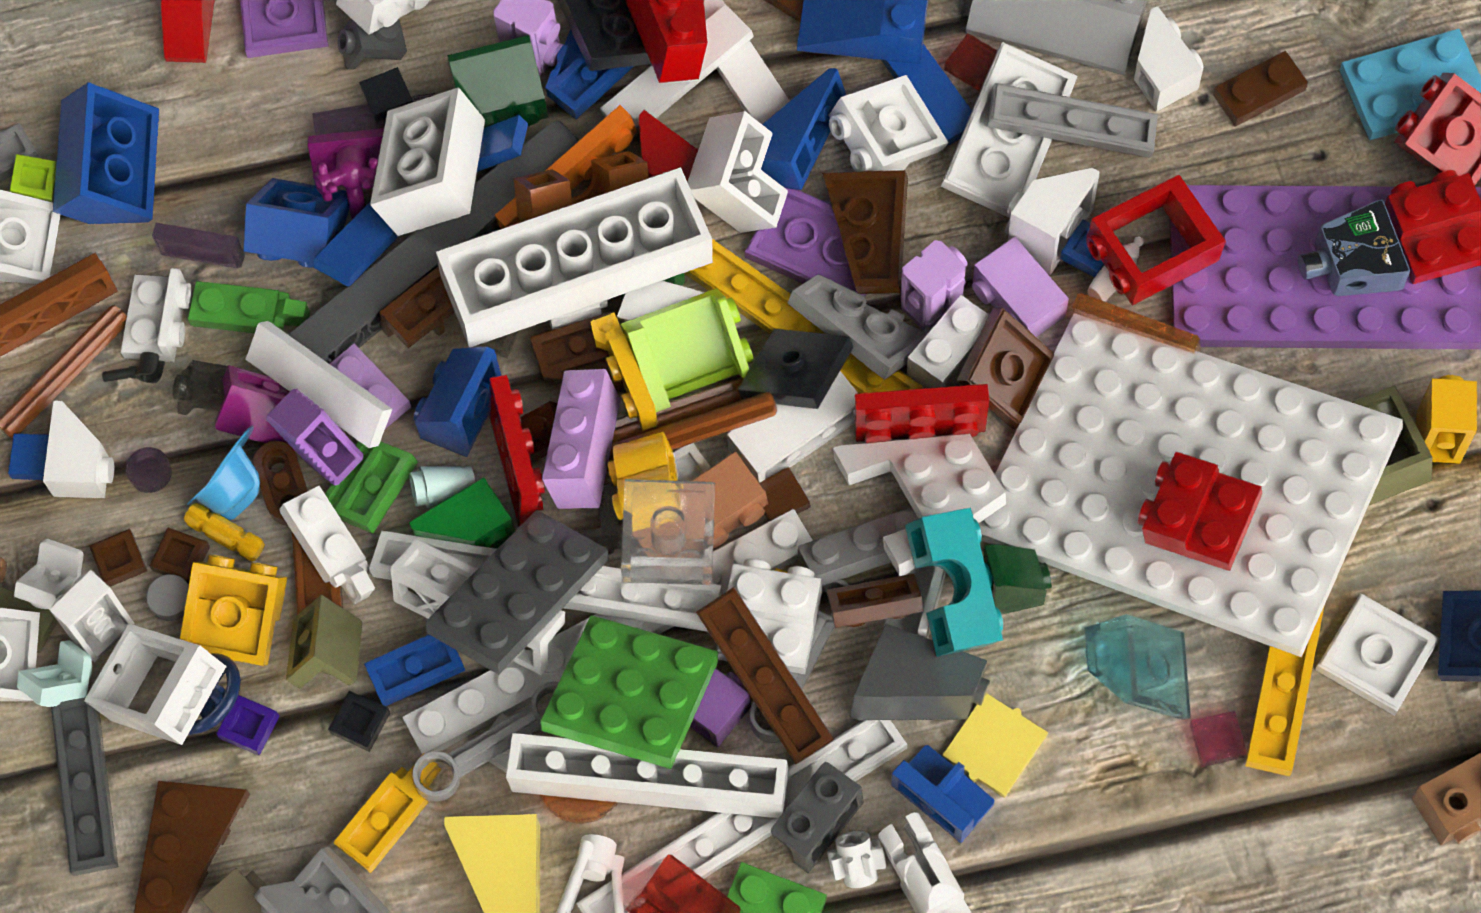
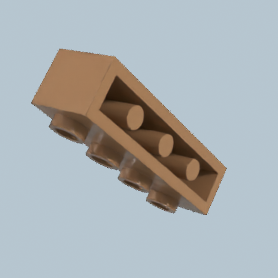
M1481 753L1422 784L1411 798L1440 845L1452 839H1455L1457 844H1461L1481 832L1479 826L1481 824Z

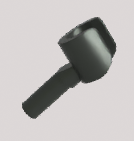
M142 352L138 366L104 371L102 373L103 381L109 382L137 378L143 382L154 384L161 379L165 362L159 361L157 353Z

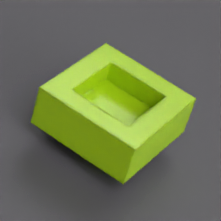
M16 154L9 192L52 202L57 161Z

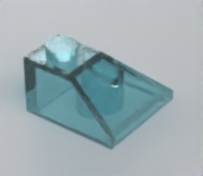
M1127 614L1085 627V655L1088 671L1124 703L1181 720L1191 718L1184 632Z

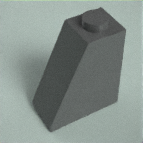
M885 624L855 692L850 717L859 721L967 719L973 704L981 706L988 691L990 680L983 678L987 660L963 651L937 657L933 640Z

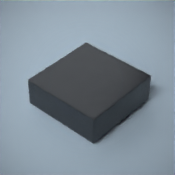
M398 67L359 82L376 122L386 119L389 110L413 103Z
M349 690L328 730L330 734L370 752L390 715V711L388 708Z

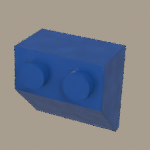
M272 178L246 203L243 251L256 253L263 260L275 261L284 258L298 261V264L303 267L314 268V257L345 226L349 212L346 191L338 189L337 192L332 193L331 201H324L322 194L319 193L315 185Z
M489 347L452 349L447 361L442 360L438 364L432 379L434 386L428 398H421L414 412V421L420 439L468 457L488 417L490 378L502 376L494 349Z

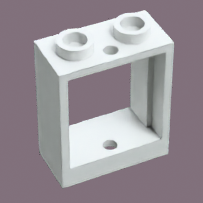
M128 624L84 701L112 722L182 745L226 666L200 645ZM157 656L176 662L147 714L128 708ZM115 664H117V665H118V668H117V670L114 672V671H113V668H114Z

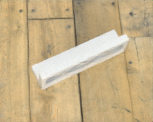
M415 539L390 567L393 600L429 619L477 568ZM408 587L413 589L418 595L408 591ZM560 610L527 645V647L533 649V653L524 648L513 661L542 675L549 667L548 643L565 624V611Z

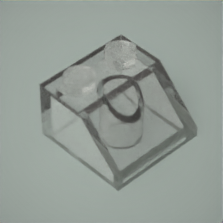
M625 479L621 557L622 582L712 585L715 482Z

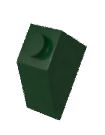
M998 544L985 546L983 559L988 564L992 573L991 592L994 604L1000 610L1001 615L1044 605L1046 589L1052 588L1048 566L1046 562L1039 564L1035 549Z

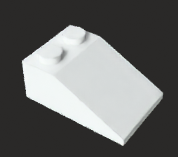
M0 190V281L38 284L50 277L60 214L53 212V202Z

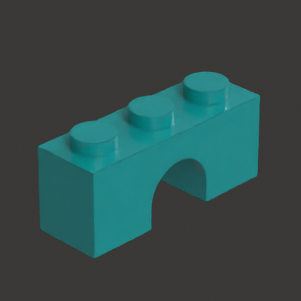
M971 507L921 517L906 524L905 528L915 569L927 566L939 567L947 572L954 586L953 597L948 605L926 613L936 656L939 657L985 647L1002 641L1003 618L1000 610L994 604L991 592L992 573L988 564L983 559L980 547L982 539L981 528L977 520L973 518Z

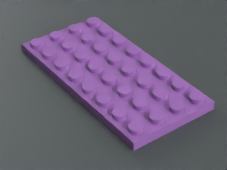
M1187 185L1224 237L1226 243L1218 262L1171 286L1173 344L1182 347L1481 350V266L1417 284H1412L1408 276L1404 288L1399 291L1347 296L1334 295L1326 275L1308 280L1303 279L1298 266V256L1316 251L1315 240L1319 228L1329 221L1375 201L1383 199L1385 203L1387 196L1391 194V190L1394 187ZM1475 187L1481 199V187ZM1169 218L1170 258L1190 249V247Z

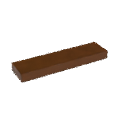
M735 587L696 611L795 764L834 740V737Z

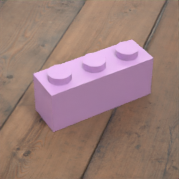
M606 369L564 371L542 480L557 509L600 508L620 405V397Z

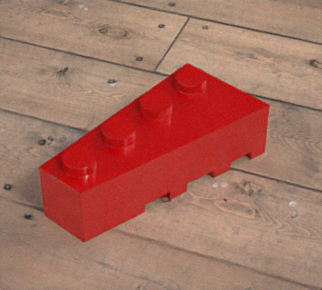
M625 0L659 83L699 79L708 43L704 0Z

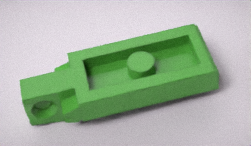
M196 281L188 321L193 327L255 333L258 323L269 321L283 331L284 325L298 327L310 317L311 312L307 302L290 299L289 293L280 292L279 290Z

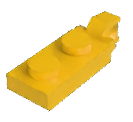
M615 312L590 321L596 347L609 353L610 357L605 358L614 383L622 380L627 392L620 396L628 418L633 419L637 417L642 431L657 426L658 420L655 405Z
M436 762L429 763L422 770L420 776L422 785L431 791L433 790L429 786L441 771ZM414 765L409 771L403 767H400L395 774L391 771L334 840L337 848L369 873H372L429 803L427 799L418 793L413 780Z

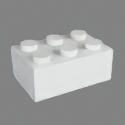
M459 87L387 112L370 205L397 236L470 214L485 119Z

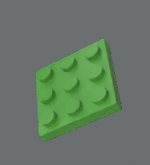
M591 615L541 719V729L543 732L671 769L717 666L718 651Z

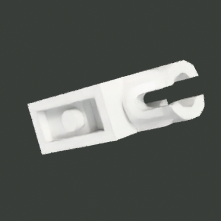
M918 812L905 816L907 823L904 825V829L916 850L915 855L907 856L903 852V842L892 824L878 834V838L884 846L890 862L901 879L900 887L915 913H971L964 901V892Z

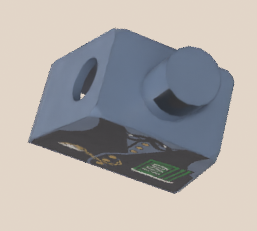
M1383 199L1323 224L1319 228L1315 240L1316 251L1298 256V266L1303 279L1308 280L1326 275L1331 291L1336 296L1399 291L1404 288L1410 273L1408 263Z

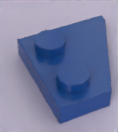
M570 29L565 44H563L557 54V65L551 71L545 86L547 97L573 118L578 119L634 66L589 71Z

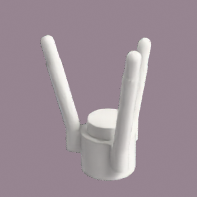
M594 834L582 836L577 860L556 913H571L584 879L599 882L605 880V876L609 873L612 876L614 913H624L622 869L625 858L615 855L617 844L612 839Z

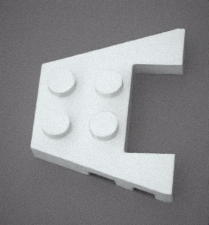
M970 434L841 445L833 448L834 460L849 486L887 472H892L918 518L971 507L973 518L980 523L1006 505L1004 489ZM906 529L884 536V550L898 575L902 576L913 570L914 561Z

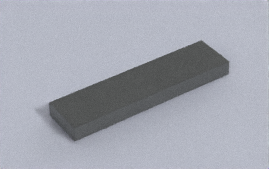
M86 697L62 701L59 705L51 707L70 873L73 876L119 867L100 712L84 701Z

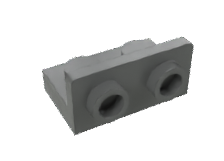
M824 762L771 828L772 836L791 849L794 863L809 873L863 805L862 787L830 763Z

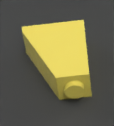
M537 815L445 817L444 826L483 912L540 913V823Z

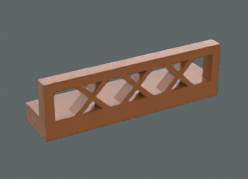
M96 253L89 255L0 304V357L118 292L107 269Z

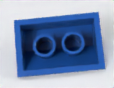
M89 82L62 99L53 212L87 224L148 223L153 220L159 108Z

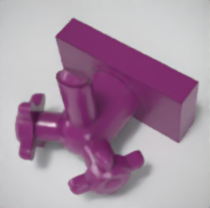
M384 128L308 136V149L313 179L317 190L322 194L324 201H331L332 193L338 191L337 187L344 186L352 219L366 206L363 188L371 189L374 186Z

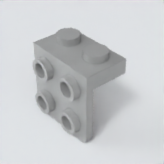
M331 847L321 848L294 881L262 886L254 894L255 899L261 905L262 913L390 912Z

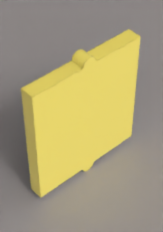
M986 693L982 705H976L942 757L954 766L960 762L965 766L964 772L969 775L970 780L973 782L979 781L1005 798L1047 737L1048 732L1023 717L1019 708L1012 710Z

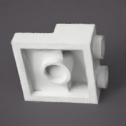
M907 75L840 97L829 114L830 131L837 140L843 139L850 149V162L855 172L905 170L909 163L941 152L949 143Z
M747 559L744 561V566L733 564L727 591L733 587L736 588L790 672L805 674L822 595L821 579L814 578L812 570L799 566L789 567L787 573L770 570L771 566L767 562L758 559ZM717 646L718 659L728 661Z

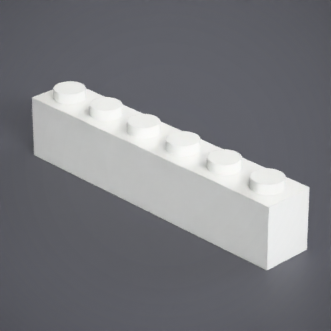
M512 733L506 779L511 791L518 793L780 818L785 810L788 765L785 759L680 749L672 768L669 769L567 738Z

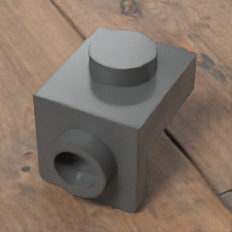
M350 19L338 36V49L343 54L346 69H356L363 58L401 60L407 52L400 19L393 25L382 27L371 34L366 33L354 20Z

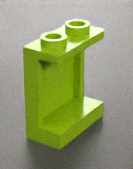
M718 288L620 324L655 405L656 412L670 408L669 399L737 374L744 379L749 372L748 363L753 362L754 358L746 337L739 338L735 326L736 323L741 322L739 311L733 298L726 299Z

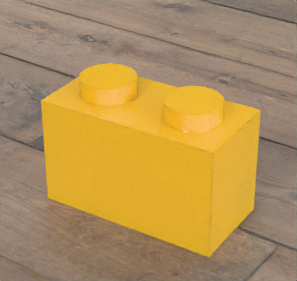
M1444 375L1431 379L1416 412V426L1432 455V462L1461 463L1477 431V381H1466L1456 375Z

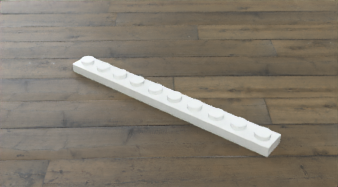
M792 509L696 560L674 575L668 576L719 584L722 586L724 594L728 589L733 564L744 566L745 560L758 559L767 562L771 566L770 570L774 571L775 568L782 569L799 560L797 546L813 540L795 510ZM602 614L593 615L656 634H661L674 627ZM589 618L552 638L548 643L549 667L542 675L512 661L499 675L490 670L403 716L402 718L421 754L442 751L491 725L501 713L507 716L530 704L534 692L542 684L552 681L559 682Z

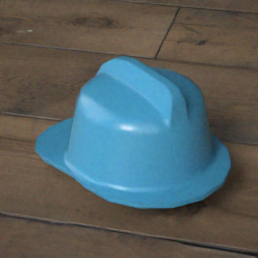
M254 426L249 427L222 461L208 484L186 503L187 506L193 500H197L215 514L221 515L228 520H233L255 500L260 487L259 473L242 449L254 430Z

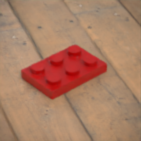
M507 375L490 378L488 416L519 528L536 510H543L541 494L545 493V487L540 468H533L530 454L534 453V446L529 428L522 429L520 415L523 414V405L518 389L511 390Z
M988 384L855 394L854 426L856 442L874 443L900 438L918 439L970 434L971 437H975L980 432H986L989 408Z

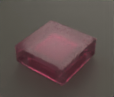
M1235 711L1191 720L1190 728L1201 767L1246 757L1247 750Z

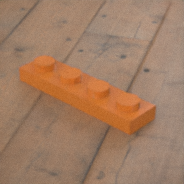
M619 105L545 171L553 169L570 180L571 191L583 180L591 179L593 175L591 160L622 152L632 142L637 131L631 115ZM516 197L494 215L501 229L519 223Z

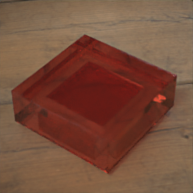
M967 33L946 60L944 70L979 91L984 84L997 50Z

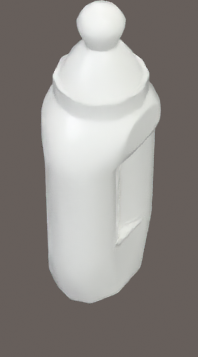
M1139 236L1135 237L1134 242L1123 245L1136 265L1140 256L1139 247L1144 244L1143 238ZM1105 265L1095 276L1087 290L1089 297L1098 305L1108 301L1116 291L1110 281L1109 271Z

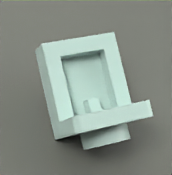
M61 641L58 663L56 665L18 671L17 688L33 699L36 704L46 707L57 706L62 701L84 698L87 696L89 678L92 675V658L90 654L72 641Z

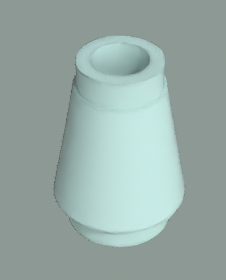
M419 466V471L409 473L414 504L416 507L426 505L427 509L439 505L475 483L471 466Z

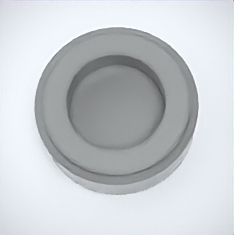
M167 574L158 577L150 584L147 590L148 606L162 620L174 621L184 616L189 585L183 578L177 575Z

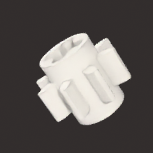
M852 831L842 834L835 841L837 849L827 851L834 880L843 878L844 884L849 888H862L875 883L878 879L877 870L887 867L880 840L874 839L870 841L869 834L864 831Z

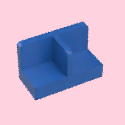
M925 745L909 764L903 760L892 772L891 786L960 843L963 842L994 806V799L964 775L965 766L958 762L953 766L929 745Z

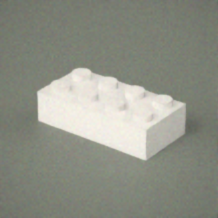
M92 570L87 574L79 576L75 580L73 587L66 594L57 597L53 602V606L49 609L72 641L90 654L94 663L122 636L128 624L134 625V622L111 588Z

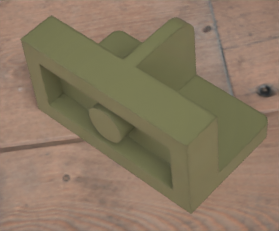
M323 595L316 598L293 618L286 681L300 689L322 671L325 674L336 677L349 686L357 680L362 621Z

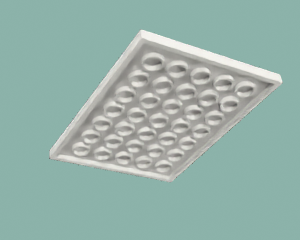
M1075 311L1030 406L995 473L996 478L1005 491L1006 505L979 523L982 534L981 541L989 544L1035 549L1038 562H1046L1049 566L1302 657L1403 428V419ZM1175 451L1217 464L1219 473L1262 486V497L1230 571L1145 543L1143 526L1138 524L1139 513L1146 499L1155 500L1159 487L1155 486L1158 468L1162 461L1171 463Z

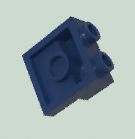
M1481 590L1443 591L1438 677L1441 681L1481 682Z

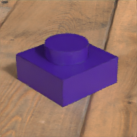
M238 695L231 711L224 718L217 736L223 741L260 756L280 716L277 711Z

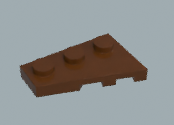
M906 171L822 173L857 292L859 294L901 293L908 189Z
M158 781L134 913H188L208 875V867L220 845H224L231 832L230 826L239 809H243L250 796L247 789Z

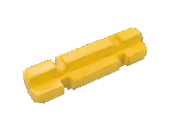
M193 503L184 515V521L187 526L198 532H204L205 536L231 551L237 550L240 556L249 561H256L264 550L265 544L260 537L251 532L246 533L243 531L244 528L221 515L212 514L207 507L200 503Z

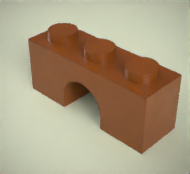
M630 151L591 160L592 181L587 190L576 197L571 196L570 180L553 169L513 178L518 222L521 223L649 178L647 161Z

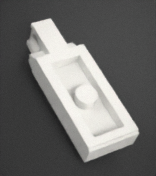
M317 486L284 503L279 509L280 513L325 583L330 581L335 588L341 585L353 605L368 598L372 591L375 590V587L367 574L369 565L365 560L366 557L321 487Z

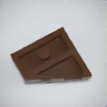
M612 311L530 337L544 381L562 384L564 371L606 369L616 391L627 393L622 380L614 383L605 358L610 357L609 353L596 347L590 322L610 315Z

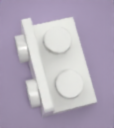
M171 268L169 277L134 275L121 347V354L124 359L139 360L142 352H153L159 355V361L175 362L177 347H182L185 340L184 322H181L183 310L190 307L192 298L191 284L186 283L180 269Z

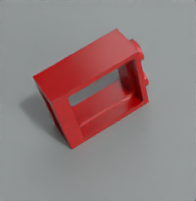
M1177 175L1092 218L1086 243L1091 255L1097 261L1101 260L1108 269L1110 281L1115 290L1121 295L1125 294L1133 306L1218 262L1226 240L1181 176ZM1162 207L1190 249L1141 273L1113 231Z

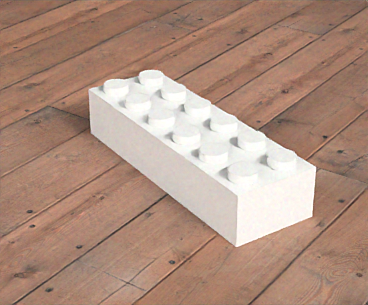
M681 167L436 252L440 276L469 348L713 263L712 237Z

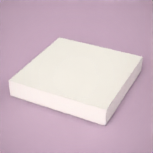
M1360 593L1315 670L1395 716L1440 638Z

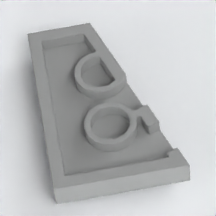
M819 274L792 291L788 300L790 306L824 333L849 336L853 345L850 353L884 380L907 365L908 356L932 329L926 326L924 331H921L903 322L905 315L890 309L888 314L867 305L865 296Z

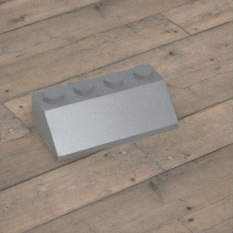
M973 0L966 33L1125 76L1147 6V0Z

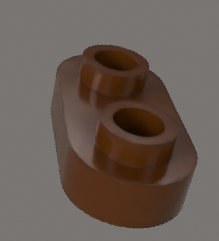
M271 441L265 443L256 451L253 465L259 473L260 488L271 517L277 523L288 526L279 509L284 503L307 492L308 488L293 448L282 441ZM274 464H285L284 468L281 471H271V468Z

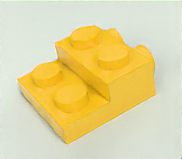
M208 555L207 562H193L180 639L200 645L210 654L219 653L228 656L234 661L261 666L268 665L275 622L281 618L288 577L276 575L278 567L269 564L251 562L250 570L234 567V558L219 555Z

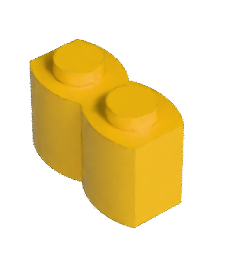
M660 432L613 446L614 460L608 461V470L613 485L618 489V493L612 495V503L617 518L619 520L625 519L631 531L682 517V502L677 484L678 476L675 458L665 433Z

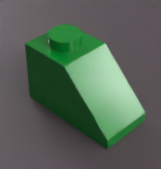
M485 478L480 479L409 522L413 536L498 549L515 532L510 515Z

